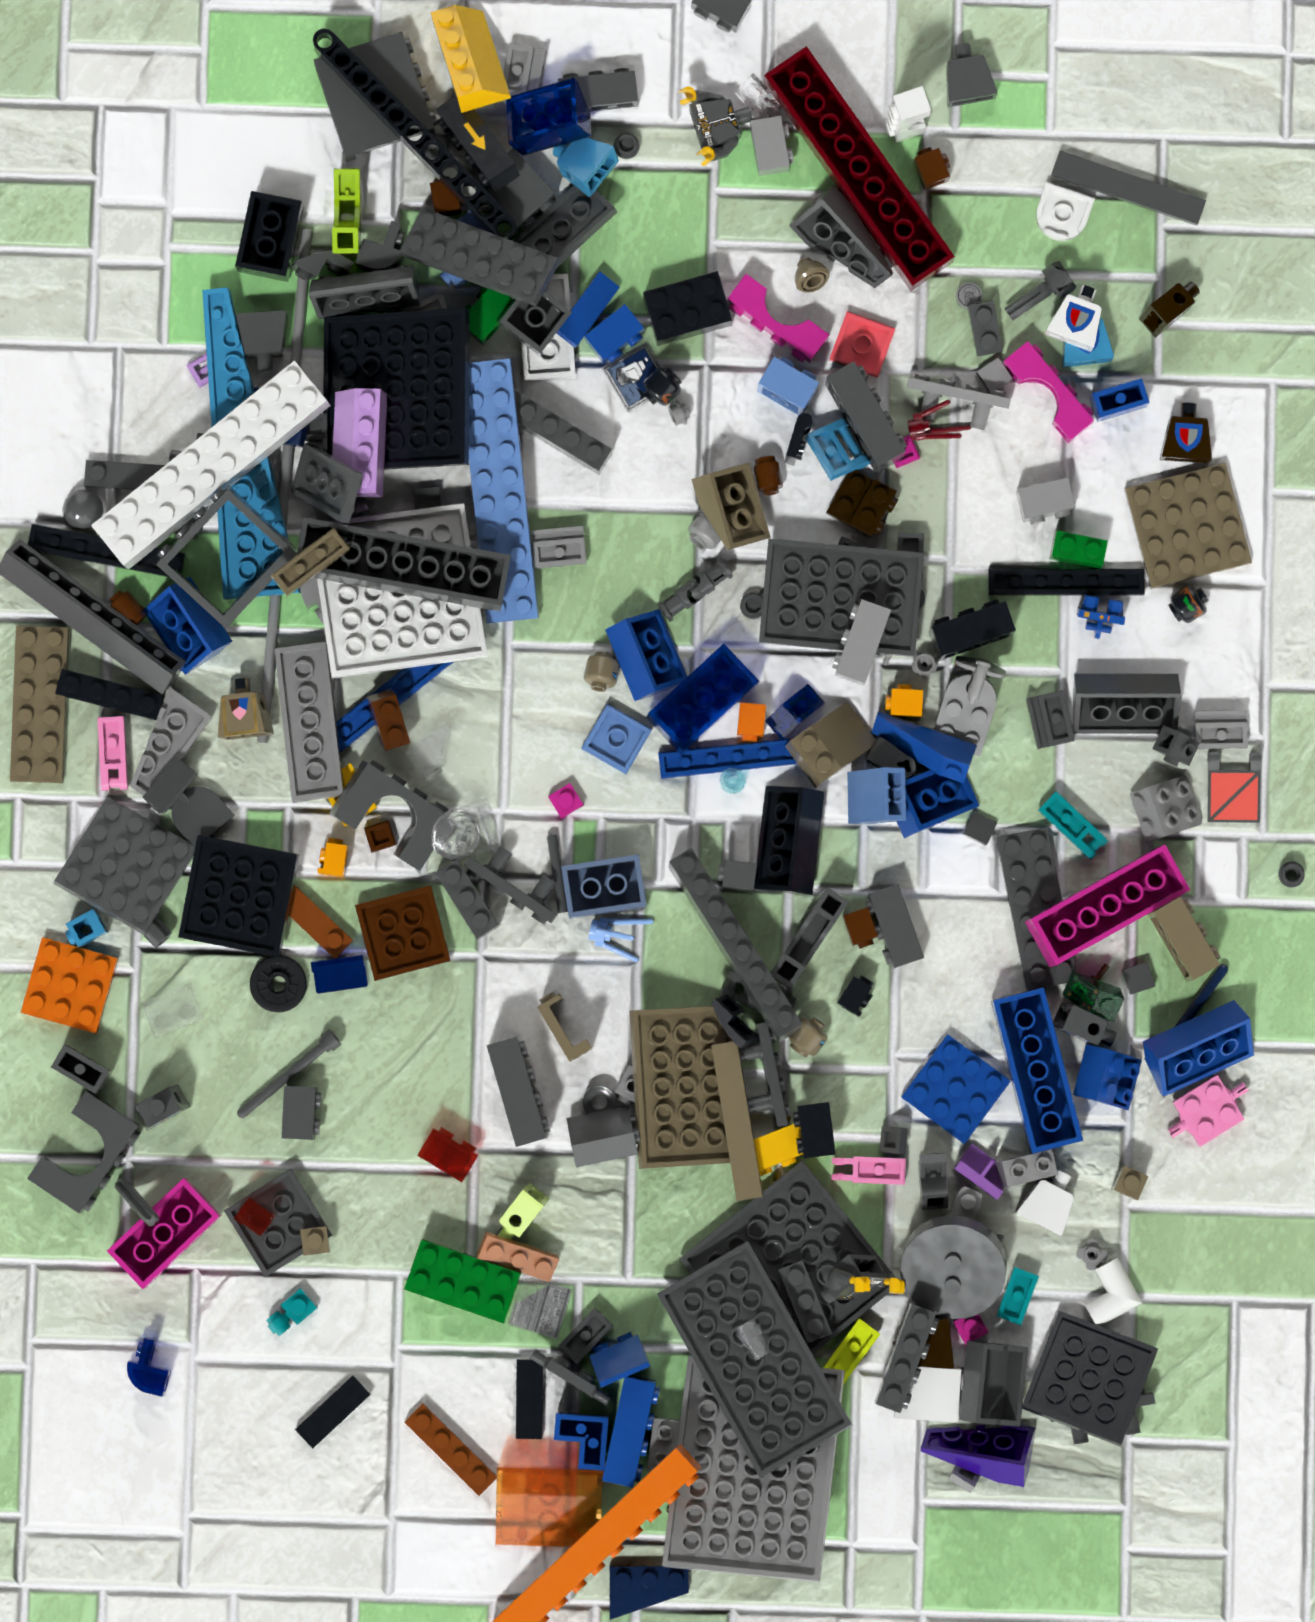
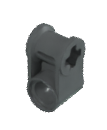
M881 737L877 739L865 758L877 768H899L898 764L903 765L906 762L909 764L908 769L910 772L905 771V780L914 776L916 769L914 760Z

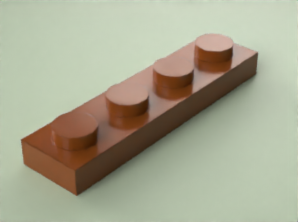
M424 1403L404 1422L478 1496L498 1478Z

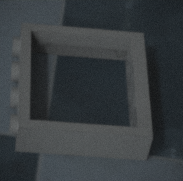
M230 486L225 490L220 488L210 498L213 503L207 509L202 506L192 517L195 522L189 528L184 525L175 535L177 541L171 547L166 544L157 554L159 560L156 564L225 628L272 581L271 574L289 562L297 554L298 550ZM229 500L283 551L223 613L169 562Z

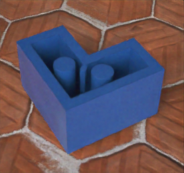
M556 1412L554 1440L580 1442L578 1469L604 1471L609 1416Z

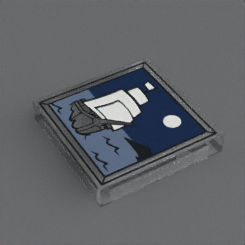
M645 342L617 358L612 363L602 367V370L625 410L629 413L649 401L643 394L646 391L643 382L661 366L649 345Z

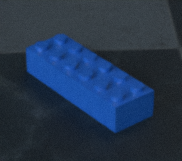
M1044 988L991 1001L1029 1152L1033 1154L1083 1141Z

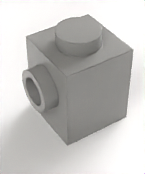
M631 1065L627 1067L615 1093L619 1094L617 1100L629 1106H632L633 1102L635 1103L633 1066Z

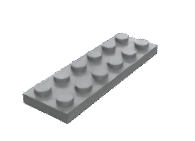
M326 641L275 648L292 802L297 803L340 797L344 790Z

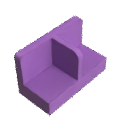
M971 1144L953 1169L995 1200H998L1003 1193L1002 1190L1004 1188L1001 1186L996 1166L997 1161Z

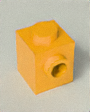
M898 684L896 689H891L890 695H886L885 710H890L891 716L904 718L922 717L923 690H913L912 685Z

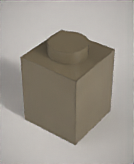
M1121 1165L1111 1190L1131 1199L1139 1200L1149 1176Z

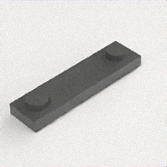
M86 460L84 486L135 490L165 465Z

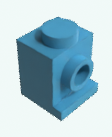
M95 909L66 923L68 930L65 931L68 940L72 945L76 943L80 948L108 933ZM84 925L90 927V932L87 935H83L81 932V928Z

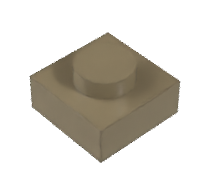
M327 1226L300 1229L303 1256L330 1252Z

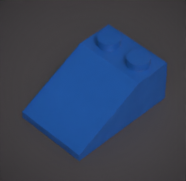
M929 770L905 780L906 820L896 822L903 838H907L975 809L980 805L967 776L964 783Z
M631 1332L617 1337L618 1343L608 1346L607 1342L592 1348L594 1353L589 1356L601 1388L650 1367V1361L638 1334L633 1336Z

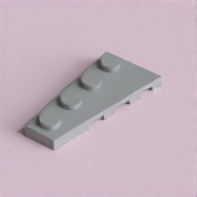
M170 686L130 784V787L143 796L175 758L180 761L183 760L213 718Z

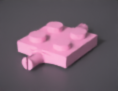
M1217 1074L1213 1075L1171 1101L1178 1111L1180 1122L1168 1128V1132L1174 1138L1186 1130L1193 1136L1198 1146L1201 1147L1244 1120L1235 1099L1248 1092V1089L1242 1082L1229 1090L1224 1086Z

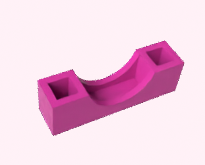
M745 274L727 299V303L730 305L729 309L739 317L744 315L750 319L749 324L759 332L765 330L772 335L770 339L778 346L783 347L785 345L791 349V355L798 361L803 363L806 360L808 363H811L829 339V334L809 319L793 326L775 321L768 313L765 305L767 288L748 274Z
M1027 341L1005 359L1003 365L1018 385L1026 382H1035L1044 385L1052 392L1057 403V412L1052 425L1069 444L1094 422L1092 416L1094 414L1085 403L1081 405L1075 398L1077 393L1068 383L1064 385L1058 378L1061 375L1053 364L1047 365L1042 359L1044 354L1036 344L1031 346Z

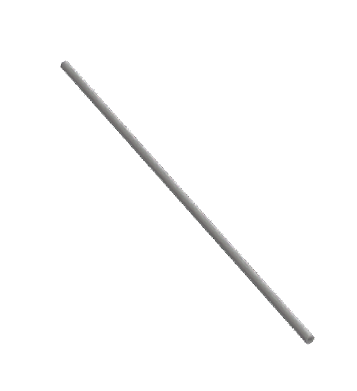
M302 229L299 259L310 256L311 229ZM298 277L290 364L295 361L300 367L308 281ZM283 445L279 500L285 525L287 526L293 446ZM280 595L270 596L262 682V693L265 695L269 714L271 710L275 664L274 649L276 648ZM268 735L258 736L257 742L268 743Z

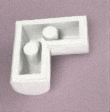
M1118 1257L1095 1269L1106 1293L1084 1304L1094 1324L1102 1326L1142 1304Z

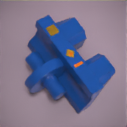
M1085 595L1081 608H1077L1076 615L1080 618L1097 620L1096 623L1086 622L1085 629L1094 631V638L1100 639L1101 632L1111 634L1112 626L1103 625V622L1124 625L1123 601L1109 599L1107 612L1097 611L1099 597Z

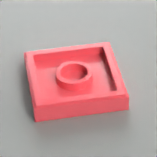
M847 311L829 361L843 366L855 361L857 367L862 365L866 374L878 378L896 328Z

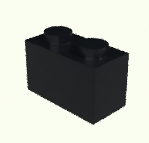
M829 1102L797 1106V1111L793 1112V1121L795 1128L800 1127L801 1138H796L798 1154L803 1153V1158L836 1155Z

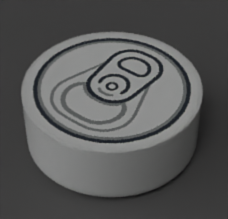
M968 282L958 288L956 301L963 309L968 310L967 305L981 302L982 291L978 285Z

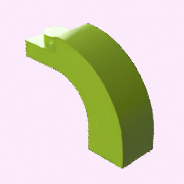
M334 168L332 254L359 253L361 241L360 168Z

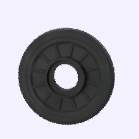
M283 955L281 957L270 956L263 959L256 965L250 977L252 997L259 1006L270 1012L280 1013L293 1009L302 1001L307 989V979L303 968L292 958ZM281 976L285 979L286 986L282 991H274L272 989L271 981L274 977Z

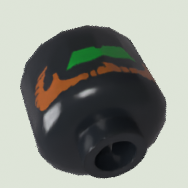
M659 367L644 380L643 384L646 391L643 394L653 405L658 402L660 405L666 406L680 394V384L682 381L669 367L666 370Z
M1186 585L1170 597L1171 603L1168 606L1178 622L1183 620L1185 623H1191L1207 612L1205 603L1209 599L1202 588L1196 590L1194 586Z

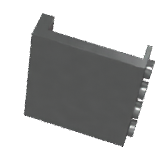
M398 32L349 48L430 133L435 134L434 126L438 125L434 111H429L426 102L430 101L426 87H420L418 78L422 77L418 63H412L410 54L414 53L410 39H404L403 33ZM320 57L313 59L346 162L355 160L356 155L400 141ZM340 57L336 60V64L341 67L348 65L350 62L347 57ZM358 75L354 79V83L357 85H364L368 81L364 75ZM375 94L371 100L374 103L380 104L385 101L386 97L383 94ZM394 112L389 118L393 122H400L404 116L400 112ZM411 131L409 132L407 137L412 138L421 135V133L418 131Z

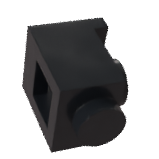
M862 975L859 979L854 976L837 1001V1004L855 1016L860 1017L862 1012L858 1009L860 1006L865 1008L873 995L869 991L874 983Z

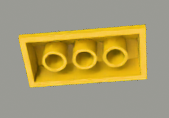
M458 5L430 12L461 113L510 99L509 89L484 12Z

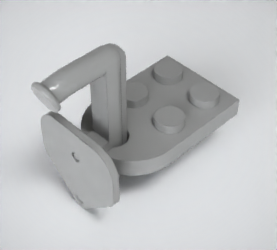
M956 656L955 664L972 672L961 674L948 684L934 730L977 745L974 755L980 756L996 707V691L992 683L986 678V675L1003 679L1006 676V671L981 658Z

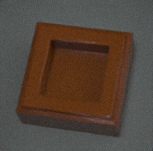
M389 820L364 828L371 853L397 846Z

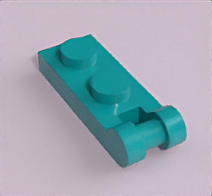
M1057 791L1037 810L1089 860L1096 856L1095 852L1100 846L1104 847L1109 842ZM1087 834L1093 838L1088 845L1082 841Z

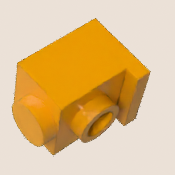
M328 838L326 848H321L319 863L323 864V868H318V874L345 877L349 846L343 845L342 839Z

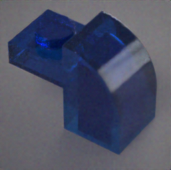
M145 1337L144 1341H139L135 1357H139V1361L129 1360L127 1362L128 1377L132 1384L140 1391L163 1397L166 1393L171 1370L151 1365L157 1339Z

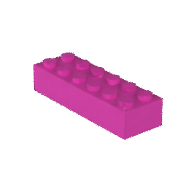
M1164 844L1024 922L1049 967H1053L1190 891V888Z

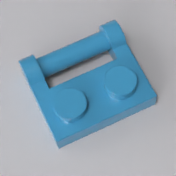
M845 418L812 431L805 438L830 481L856 469H863L871 463L868 455L863 454L848 429L849 424ZM835 433L840 434L854 457L853 460H850Z

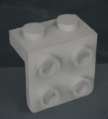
M1186 776L1174 778L1130 793L1132 805L1136 811L1146 843L1202 824V818Z

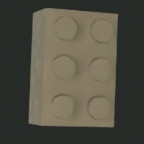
M1180 896L1149 913L1148 916L1185 980L1190 982L1219 966L1218 959L1221 957L1215 946H1210L1204 938L1207 936V932L1201 922L1196 923L1191 914L1194 913V910L1187 899L1182 900Z

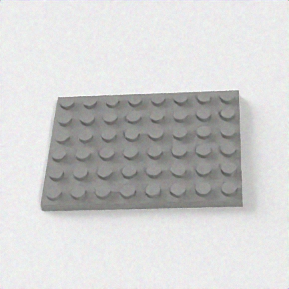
M688 1356L677 1446L681 1444L702 1467L697 1472L700 1477L689 1487L684 1484L678 1490L681 1495L669 1505L662 1566L820 1583L837 1435L765 1477L760 1478L693 1357ZM821 1368L841 1403L844 1370Z

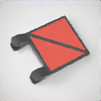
M1209 752L1207 754V822L1260 823L1261 753L1251 752L1249 754V770H1219L1220 754L1218 752Z

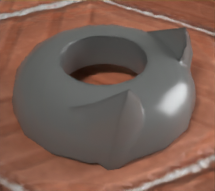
M594 1086L587 1089L584 1094L583 1108L586 1114L616 1107L615 1093L607 1087ZM594 1096H605L607 1105L602 1109L594 1107L592 1104Z

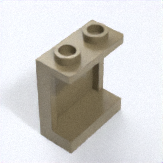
M552 992L539 1000L541 1005L537 1008L571 1062L593 1048L587 1039L573 1047L551 1010V1007L562 1001L563 998L560 994L555 996Z

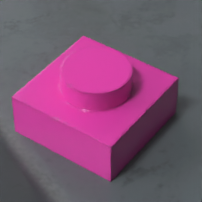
M570 783L548 796L561 819L584 806Z
M979 1314L952 1321L965 1345H967V1341H974L988 1333Z

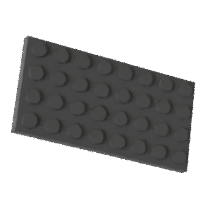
M749 1241L657 1293L760 1478L765 1477L853 1426Z

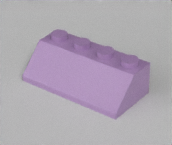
M354 388L335 392L332 456L363 473L362 485L358 490L357 497H383L387 393L382 389Z

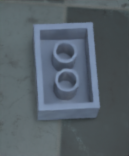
M639 854L561 866L569 919L647 908Z

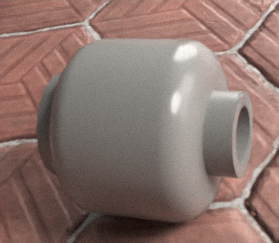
M701 512L688 528L690 541L701 550L713 549L721 541L704 512Z

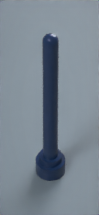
M1221 964L1175 1026L1195 1017L1227 974V965Z

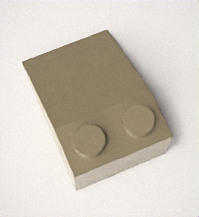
M750 463L691 479L699 506L727 550L771 538Z
M846 702L794 737L785 747L813 786L817 788L870 750L876 743V740L850 704Z

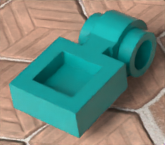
M300 1288L281 1304L286 1313L281 1314L279 1311H276L266 1320L269 1324L267 1327L273 1334L277 1333L278 1336H281L291 1327L288 1323L290 1319L298 1325L313 1313L317 1307Z

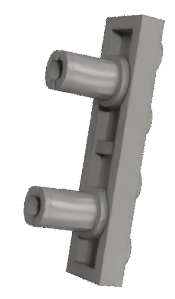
M916 373L914 378H908L907 388L921 390L924 394L920 412L937 405L939 397H942V395L973 401L972 404H975L970 425L971 428L985 430L990 408L998 406L1009 409L1011 398H1006V392L991 389L990 394L982 393L979 386L966 384L965 389L955 387V381L940 379V383L929 382L930 376ZM936 412L923 418L934 420Z

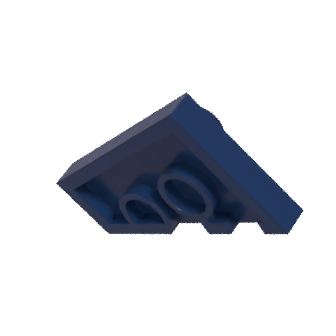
M662 1565L609 1567L610 1620L689 1593V1569L669 1568Z

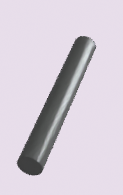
M557 835L547 836L553 881L556 882L554 889L558 913L568 912L558 839Z

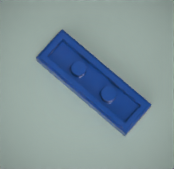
M599 271L570 310L572 313L556 334L574 348L577 347L620 287Z

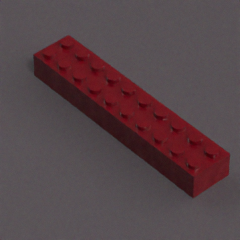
M804 47L766 73L763 80L764 84L840 192L851 203L862 223L909 290H914L953 263L954 254L808 47Z

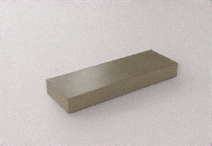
M333 528L272 573L271 577L288 597L348 552L350 548Z

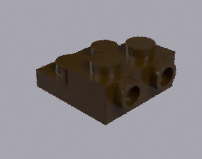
M854 470L847 474L826 514L871 539L874 533L879 535L886 521L882 520L886 511L891 513L899 500L895 497L897 491L876 479L873 480Z

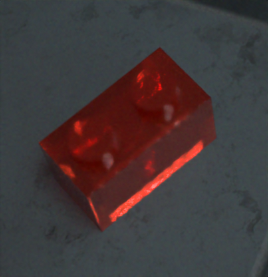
M443 1127L439 1131L433 1128L417 1156L460 1182H464L479 1157L475 1153L477 1148L464 1140L462 1144L452 1139L454 1134Z

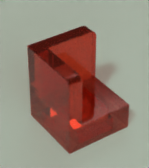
M249 1197L234 1217V1220L241 1225H245L257 1235L262 1236L277 1215L252 1197Z

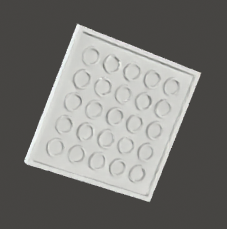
M464 503L351 518L349 523L339 522L338 520L328 521L471 548ZM317 579L331 678L487 657L480 608Z

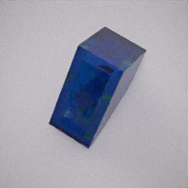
M807 684L778 707L765 722L783 740L825 702Z

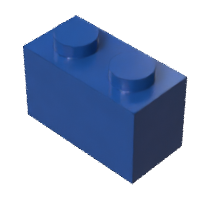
M624 304L588 332L584 339L603 364L607 361L613 363L622 356L621 350L628 345L633 347L643 339L644 327Z
M1142 378L1094 392L1089 398L1097 422L1146 408L1150 403Z

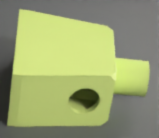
M528 1183L499 1220L502 1226L495 1235L510 1240L514 1235L520 1237L550 1198L531 1183ZM514 1215L520 1216L522 1221L516 1220Z

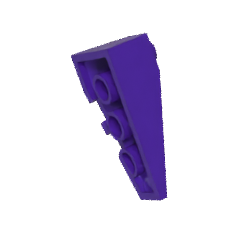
M976 1425V1429L961 1430L959 1427L926 1429L921 1452L995 1482L1024 1487L1030 1468L1035 1427L1000 1425V1427L985 1428V1425Z

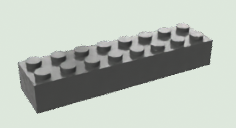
M303 517L297 555L333 528L350 548L348 552L313 578L498 612L501 611L511 555Z

